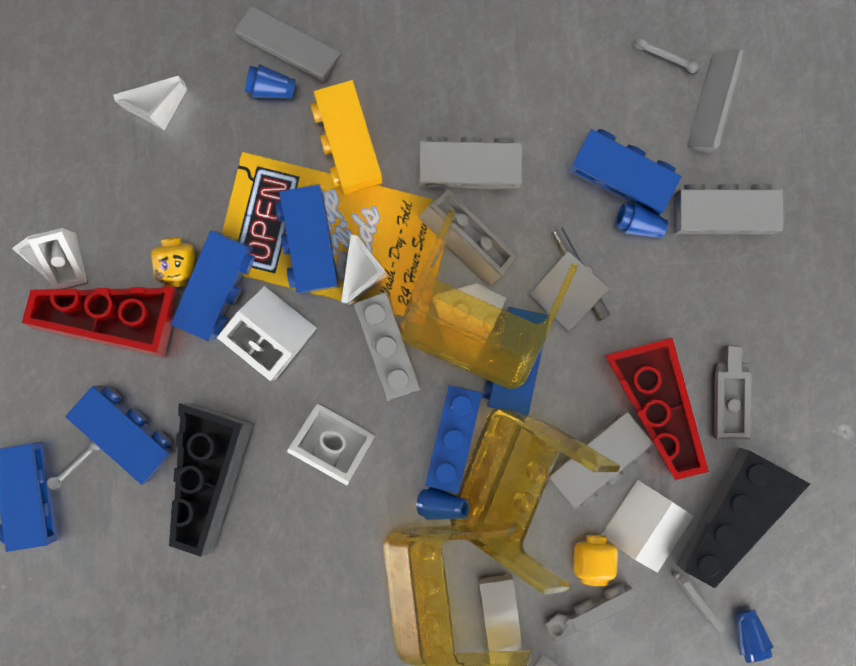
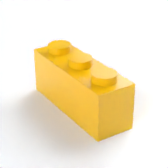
M353 80L313 91L316 102L311 103L310 106L315 122H322L326 134L320 135L325 155L332 153L335 166L329 167L334 186L341 185L345 195L382 184L381 171Z

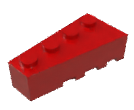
M174 286L161 288L130 287V289L95 288L88 290L34 289L30 290L22 323L40 331L164 358L172 329L171 322L176 313L181 293Z
M669 337L604 354L674 480L709 472L673 338Z

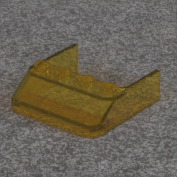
M449 209L413 288L400 323L401 337L407 344L502 387L508 389L518 388L525 383L578 265L571 263L545 321L541 324H535L437 281L432 277L431 273L457 217L456 212Z
M497 408L492 410L487 416L463 477L459 494L457 493L456 495L468 499L470 506L468 516L465 519H450L451 525L457 533L543 595L568 591L570 588L569 583L527 555L523 549V541L558 455L562 452L594 473L618 472L620 465L551 424L511 409Z
M516 521L399 528L386 537L383 549L395 648L398 657L403 662L412 666L528 665L532 658L531 650L455 653L443 555V545L446 541L509 537L517 528Z

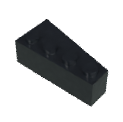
M179 403L178 416H180V426L176 437V447H178L177 468H174L173 482H175V498L172 501L169 546L202 557L214 551L254 423L195 404Z
M739 448L676 565L687 574L716 588L809 487L810 483L750 450Z

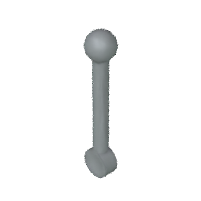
M637 38L634 43V47L640 50H647L682 65L690 73H696L700 68L699 62L696 60L687 61L650 45L643 39Z
M90 440L88 447L57 476H52L47 480L48 488L52 490L59 488L62 485V480L92 451H97L100 448Z

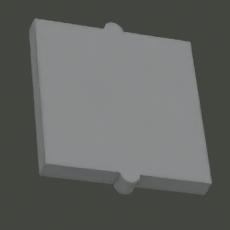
M568 251L529 295L546 310V315H549V317L553 316L570 332L610 288L592 272L593 268L591 266L586 267Z
M678 571L671 574L705 620L718 633H722L725 628L691 583Z

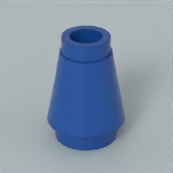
M260 64L258 67L249 66L245 92L253 94L252 97L292 99L296 79L289 78Z
M635 201L631 203L623 202L618 210L615 226L620 228L622 233L661 239L667 231L668 220Z
M432 487L421 490L416 503L418 514L424 516L426 520L465 519L468 516L470 507L468 499Z
M756 610L737 613L740 655H744L746 663L762 661L773 657L771 652L773 645L759 616H757Z

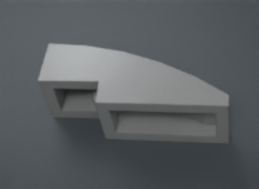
M512 574L478 579L490 666H525Z

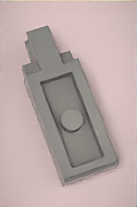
M726 345L723 346V363H716L714 438L751 439L752 372L749 371L748 363H742V346Z
M618 584L604 592L605 598L593 603L592 599H589L575 606L574 610L576 613L570 616L557 613L545 622L550 636L554 642H557L636 603L638 598L630 585L623 587L622 584Z

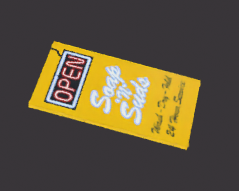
M242 152L222 233L254 247L251 255L255 256L254 263L247 275L243 273V277L290 288L287 268L292 267L290 254L285 255L283 251L281 235L286 234L284 221L278 220L275 201H281L279 191L320 184L323 189L340 287L311 292V294L342 300L350 235H357L384 269L388 277L353 303L388 291L396 315L426 322V319L429 317L428 311L445 243L420 220L419 215L435 199L379 185L344 195L341 185L334 186L330 173Z

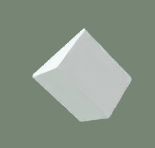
M317 403L287 452L341 483L348 485L375 435Z
M636 479L601 535L607 536V540L634 560L658 573L694 516Z

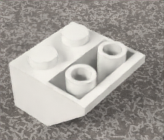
M264 286L235 314L217 338L269 381H274L317 330V327Z

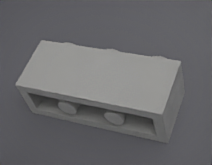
M443 136L427 137V141H420V187L519 189L522 184V143H514V138L509 137L495 138L494 143L481 142L479 137H462L461 142H447V137Z
M705 184L684 185V190L674 194V234H775L784 231V190H772V184L751 185V190H739L738 184L718 185V190H705Z
M388 291L353 303L387 401L420 390L421 385Z
M622 410L549 470L546 475L574 509L579 505L584 508L597 498L598 494L596 491L604 484L611 486L624 475L622 470L631 462L636 465L645 459L650 453L648 448L654 443L627 411Z

